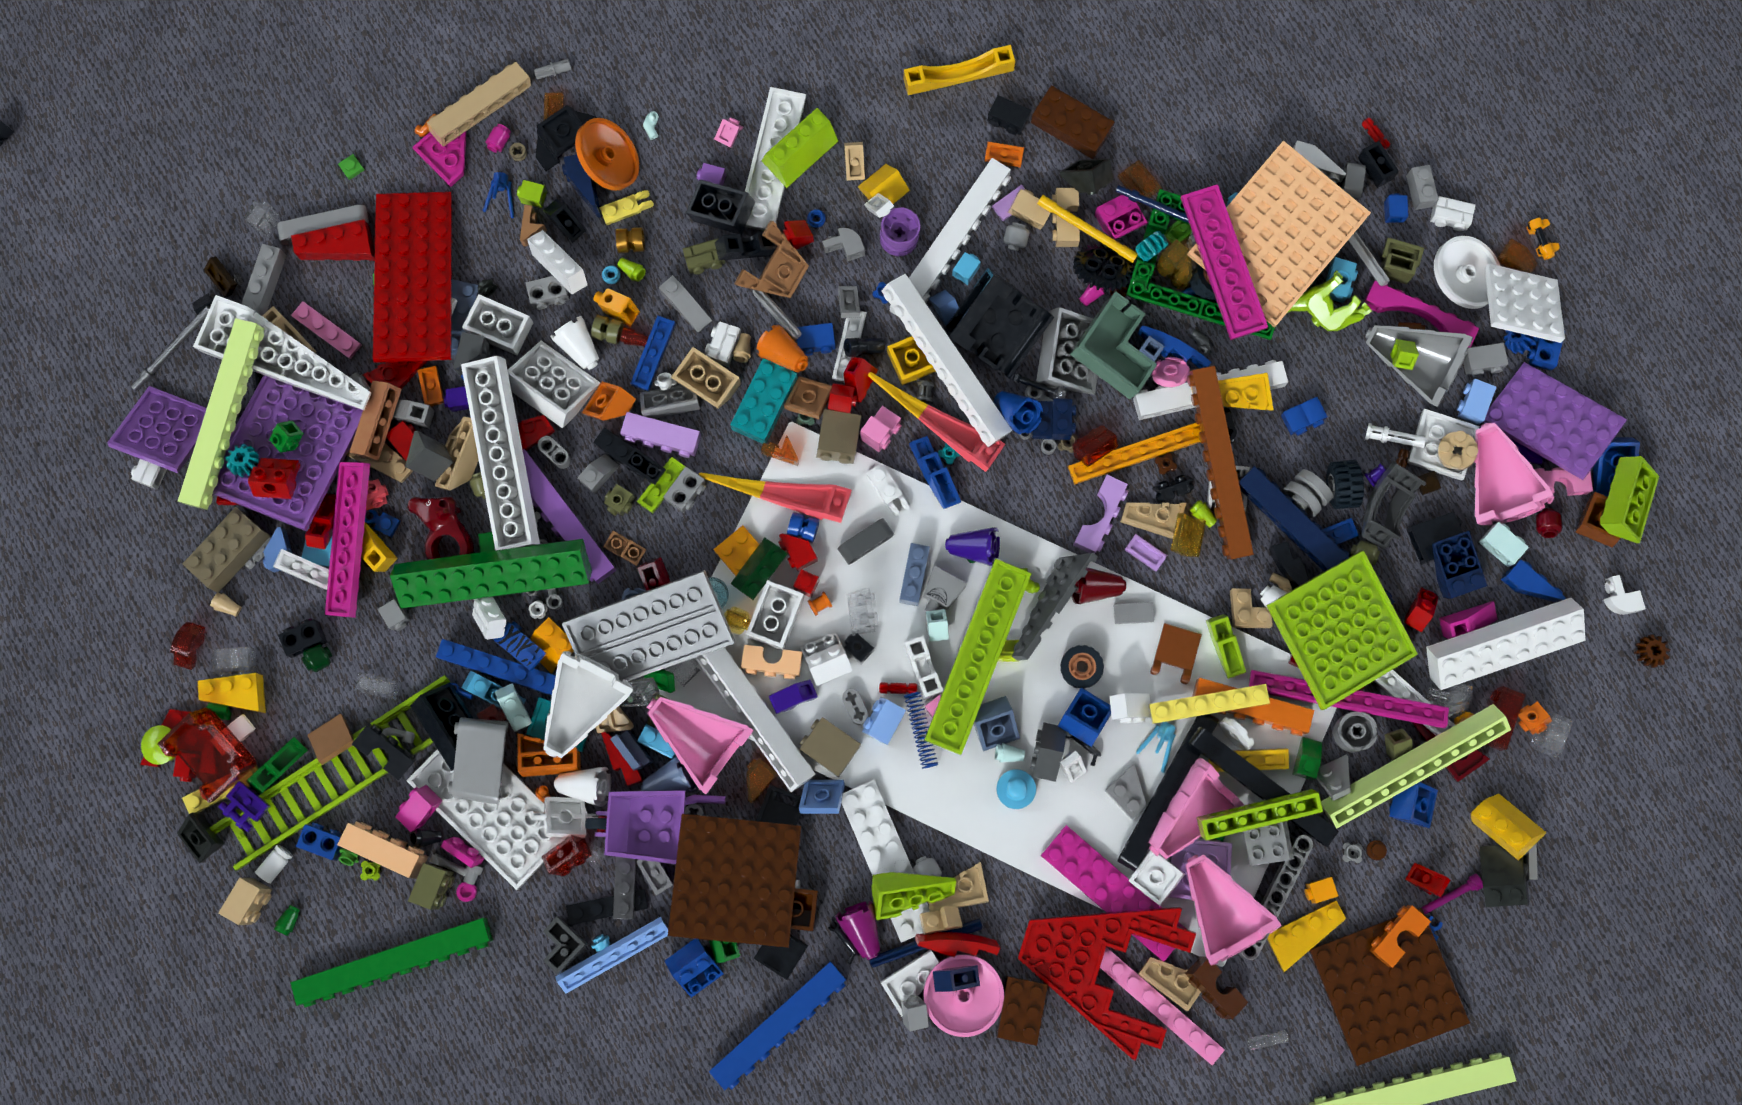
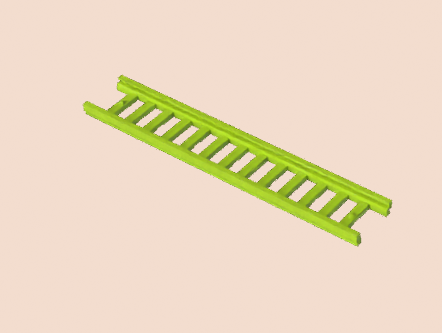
M446 675L442 676L370 724H376L380 728L385 729L390 727L388 722L398 717L405 730L415 734L413 743L416 747L410 751L416 755L433 744V741L430 737L422 741L405 711L411 708L410 705L421 694L450 683L449 678ZM364 728L353 734L354 740L358 737V735L362 732ZM399 742L398 746L404 749L401 743ZM354 746L348 748V751L365 777V780L357 785L339 756L337 755L331 759L349 789L340 796L317 758L260 794L259 797L271 806L268 812L282 834L272 840L261 820L259 819L256 822L250 818L251 823L265 844L256 851L243 829L237 827L236 822L230 817H225L211 826V831H214L216 834L230 826L248 855L234 864L233 868L235 871L240 870L301 830L305 824L309 825L387 774L388 772L383 768L388 763V760L381 748L372 750L382 766V769L374 774L369 769L358 749ZM313 771L332 800L325 806L321 805L305 776ZM298 782L315 810L307 818L288 787ZM279 793L282 794L298 821L290 829L271 798ZM240 808L236 810L240 816L244 814Z

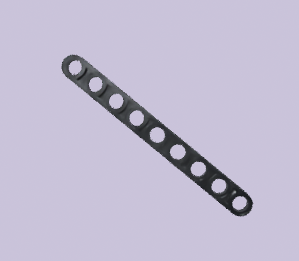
M1211 714L1196 717L1117 862L1134 872L1137 870L1150 847L1148 841L1163 812L1167 811L1172 798L1179 790L1190 768L1201 755L1200 752L1188 744L1189 740L1199 727L1212 734L1219 722L1218 718Z
M1199 727L1189 740V745L1263 801L1290 794L1202 727ZM1318 814L1290 820L1325 847L1330 845L1339 832Z

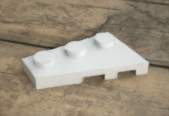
M932 950L927 951L880 981L901 1017V1001H905L910 997H918L924 989L929 973L939 963Z

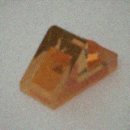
M787 435L782 449L775 443H763L761 448L763 455L798 466V457Z

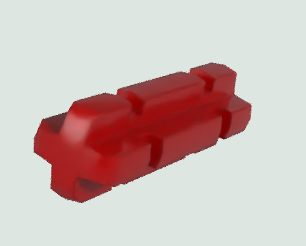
M1369 117L1362 122V126L1365 130H1368L1367 133L1374 142L1380 141L1386 150L1390 146V142L1387 138L1384 139V134L1377 125H1374V121Z
M881 682L879 684V692L885 694L887 692H890V694H906L907 692L911 694L917 692V684L909 683V685H906V683L888 684Z

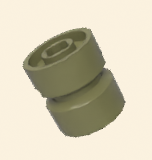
M597 315L592 325L591 338L601 341L606 339L608 343L618 345L624 330V322L616 319L609 321L608 317Z

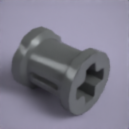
M926 380L918 381L917 386H919L916 398L924 403L933 402L931 392L934 383Z

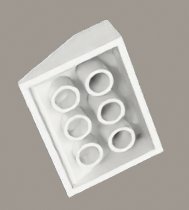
M543 341L537 343L508 369L511 391L561 428L566 426L576 416L600 385L598 380Z

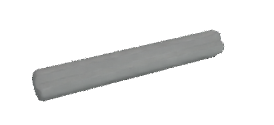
M1355 231L1348 241L1380 286L1387 285L1390 281L1389 277Z
M753 290L754 296L794 340L801 337L802 333L767 293Z

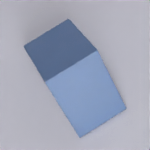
M946 290L929 298L946 326L959 309L955 298Z

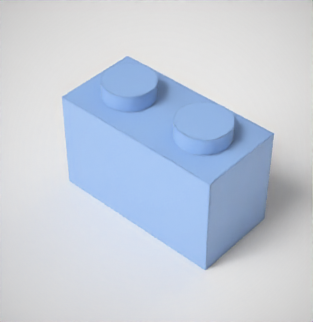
M1474 379L1470 384L1467 383L1463 390V394H1465L1464 400H1460L1457 406V411H1459L1457 417L1480 425L1485 420L1496 386L1478 379Z
M880 697L873 705L871 716L865 720L862 732L888 745L906 710Z

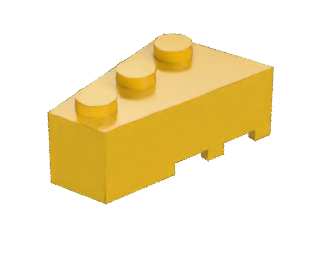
M250 673L197 681L198 697L201 701L266 713L263 675Z

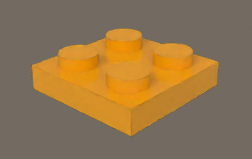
M742 525L713 550L736 576L759 546V543Z

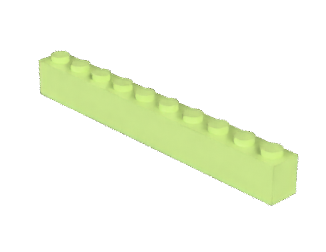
M235 318L178 498L180 503L208 510L209 505L212 503V494L218 484V475L224 465L226 450L230 446L231 433L236 427V417L241 411V401L247 392V382L253 372L252 366L258 356L260 341L264 337V328L257 323Z
M1494 704L1490 705L1350 785L1351 793L1334 801L1330 796L1322 800L1321 805L1327 817L1336 829L1511 731L1507 718Z
M1494 1053L1489 1055V1059L1473 1058L1470 1059L1469 1064L1463 1065L1462 1062L1453 1063L1450 1065L1451 1068L1445 1070L1443 1067L1433 1068L1431 1073L1425 1075L1424 1072L1411 1074L1412 1078L1409 1079L1397 1077L1392 1079V1083L1377 1082L1373 1083V1087L1365 1089V1086L1356 1087L1352 1093L1348 1094L1345 1091L1336 1092L1333 1094L1334 1097L1326 1099V1096L1316 1097L1314 1102L1309 1104L1423 1105L1515 1082L1516 1078L1510 1057L1501 1053Z

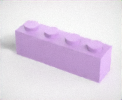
M629 412L626 413L620 432L626 442L634 444L638 441L648 448L660 447V450L666 453H671L672 451L679 452V455L685 458L695 457L701 438L700 431Z

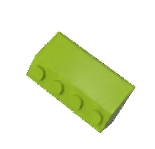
M816 108L773 146L761 161L788 188L838 142L831 122Z
M1642 456L1620 457L1615 468L1613 482L1610 485V492L1605 502V509L1600 518V525L1609 534L1634 543H1640L1659 480V475Z

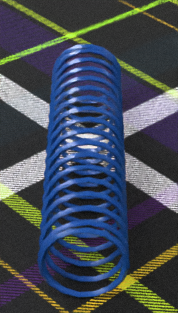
M915 692L905 695L904 698L907 699L905 703H909L906 705V707L909 708L907 711L911 712L908 714V716H914L909 719L910 721H913L910 725H916L912 727L913 730H916L913 732V734H918L914 736V738L918 739L915 741V743H920L916 745V747H922L918 749L917 752H922L918 756H925L919 759L920 761H924L920 765H927L922 767V769L937 766L938 762L924 764L926 762L937 759V757L923 759L935 755L936 753L921 755L935 749L921 750L933 746V744L919 746L927 742H917L925 738V736H917L927 733V731L918 733L915 732L925 728H929V726L915 728L928 722L913 724L917 721L927 719V717L913 719L926 713L911 715L915 712L924 710V708L918 710H911L924 704L908 706L913 703L922 701L921 699L917 701L907 702L908 700L922 696L918 695L921 692Z

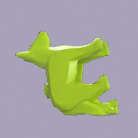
M1336 270L1328 281L1311 287L1304 292L1288 312L1308 311L1312 315L1311 320L1317 327L1321 326L1327 331H1339L1350 324L1361 321L1365 315L1372 312V309L1366 302L1358 308L1361 300L1356 295L1352 297V301L1349 304L1334 309L1330 293L1343 282V276Z

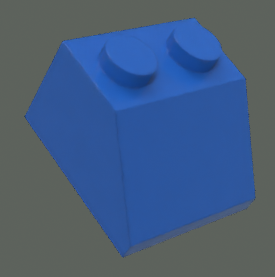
M1418 782L1393 797L1389 817L1430 828L1438 790Z

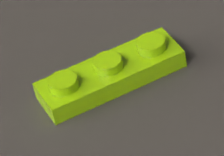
M673 457L663 467L666 471L656 485L651 483L637 501L638 504L652 514L663 502L664 495L685 468L683 464Z

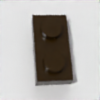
M216 256L210 257L204 271L224 297L231 296L237 283Z

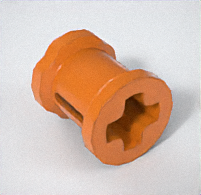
M822 592V595L816 599L807 601L815 616L825 608L832 607L825 592Z

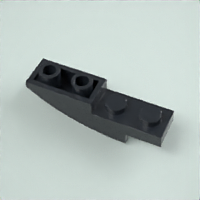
M605 427L593 442L594 445L609 454L610 457L656 485L666 471L661 465L638 449L627 444Z

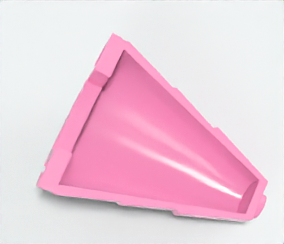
M1495 423L1483 424L1481 428L1476 430L1475 441L1478 454L1474 461L1476 463L1474 487L1476 488L1475 517L1477 524L1491 526L1494 521L1500 523L1516 521L1544 509L1546 502L1548 504L1553 502L1554 495L1551 488L1518 451V447Z
M659 697L657 700L653 698L647 705L649 709L647 714L660 735L670 745L680 763L684 765L699 790H702L704 794H707L717 781V775L737 748L743 746L754 731L747 725Z
M1198 758L1190 768L1179 790L1172 798L1167 811L1163 812L1148 841L1151 845L1149 849L1156 856L1160 854L1167 859L1201 837L1196 817L1244 806L1241 800L1218 779L1220 775L1214 767L1202 758Z
M1194 855L1187 860L1188 863L1185 867L1191 899L1195 904L1206 958L1211 966L1216 965L1220 960L1224 961L1262 940L1268 933L1271 934L1282 926L1276 916L1257 902L1250 893L1234 882L1229 874L1205 855L1200 857Z

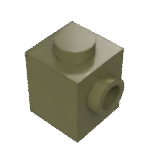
M1403 728L1384 734L1386 753L1392 760L1413 750L1412 738Z

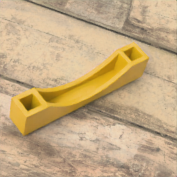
M1011 45L994 48L976 58L946 66L921 65L904 69L903 79L907 94L913 95L1012 72L1015 67V58Z

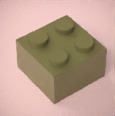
M423 863L408 902L429 910L440 909V906L443 907L446 903L447 896L445 894L447 889L451 888L454 883V872L435 864Z

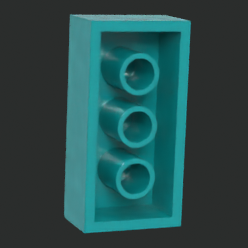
M763 358L730 424L731 429L766 445L784 409V404L798 379L797 373Z

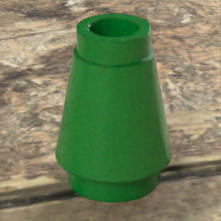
M289 905L275 922L274 930L286 936H289L290 932L293 933L300 910Z

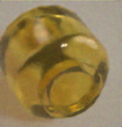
M735 606L726 609L724 616L731 632L740 635L744 630L747 631L751 622L749 612Z

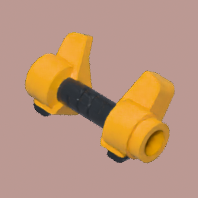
M1536 218L1529 221L1526 228L1529 234H1536L1540 243V246L1536 248L1538 257L1542 256L1544 260L1555 256L1554 252L1560 248L1559 243L1547 242L1543 229L1550 225L1549 220Z

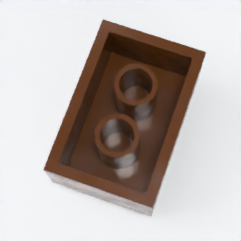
M1011 976L1006 977L1004 1001L996 1032L997 1038L1037 1046L1048 984Z

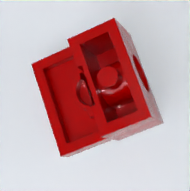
M261 458L258 466L253 467L248 479L253 497L292 499L297 486L295 479L300 468L299 460Z

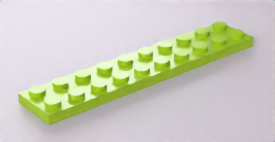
M998 559L994 560L924 741L962 755L1032 573Z

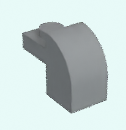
M839 228L837 237L829 236L822 241L825 254L843 248L847 261L865 256V249L861 238L852 229Z

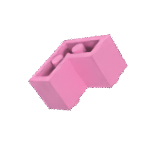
M882 405L874 417L871 416L861 429V440L878 452L882 448L885 450L891 442L892 434L896 435L901 429V418Z

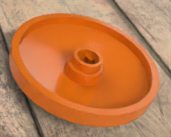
M593 118L578 129L575 139L577 156L583 169L592 180L606 189L615 191L627 188L636 180L639 173L638 154L633 142L622 128L610 120Z

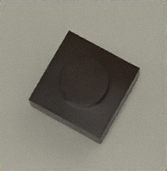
M1435 471L1418 476L1427 483L1425 486L1421 484L1419 487L1422 496L1441 489Z

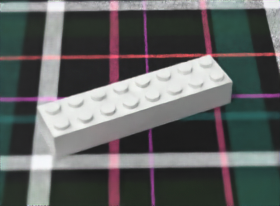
M1568 598L1427 646L1430 679L1440 690L1586 641L1584 609L1572 598Z

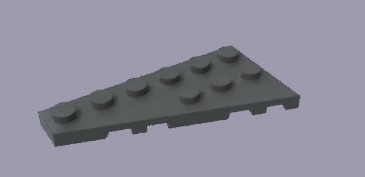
M1092 552L1060 557L1056 560L1054 569L1046 580V586L1038 597L1037 605L1031 611L1030 619L1022 630V636L1014 647L1012 654L1014 659L1018 661L1030 658L1041 642L1040 635L1053 624L1051 619L1056 612L1060 614L1077 589L1076 582L1081 577H1085L1088 572L1086 570L1087 566L1091 561H1096L1097 555Z

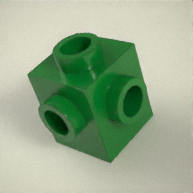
M291 420L277 423L269 440L280 453L294 451L298 447L304 433Z

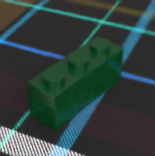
M764 538L730 584L754 600L788 553L775 543Z

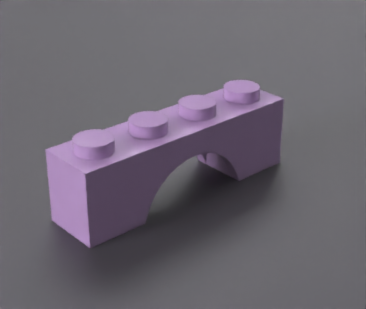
M1106 475L1097 494L1104 504V517L1096 524L1083 525L1073 546L1088 553L1093 552L1095 554L1096 551H1101L1104 545L1102 538L1104 534L1108 535L1112 528L1110 521L1112 517H1117L1121 509L1118 507L1120 500H1125L1129 492L1125 490L1128 485L1127 483Z

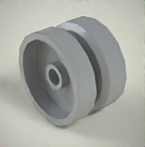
M1302 469L1294 477L1295 482L1290 481L1283 489V494L1290 496L1294 500L1293 504L1298 509L1302 508L1308 514L1307 517L1314 518L1322 510L1321 506H1326L1332 500L1333 493L1317 475Z

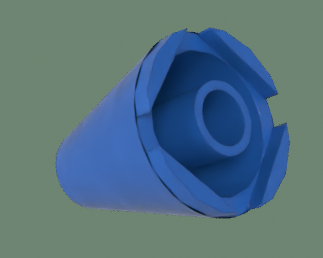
M1001 391L995 396L993 403L1014 432L1018 434L1031 433L1041 422L1040 414L1041 411L1043 412V408L1036 399L1006 391Z

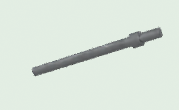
M206 306L147 369L145 368L140 373V377L131 385L134 390L138 391L146 381L149 382L153 378L155 371L204 321L210 309L209 306Z

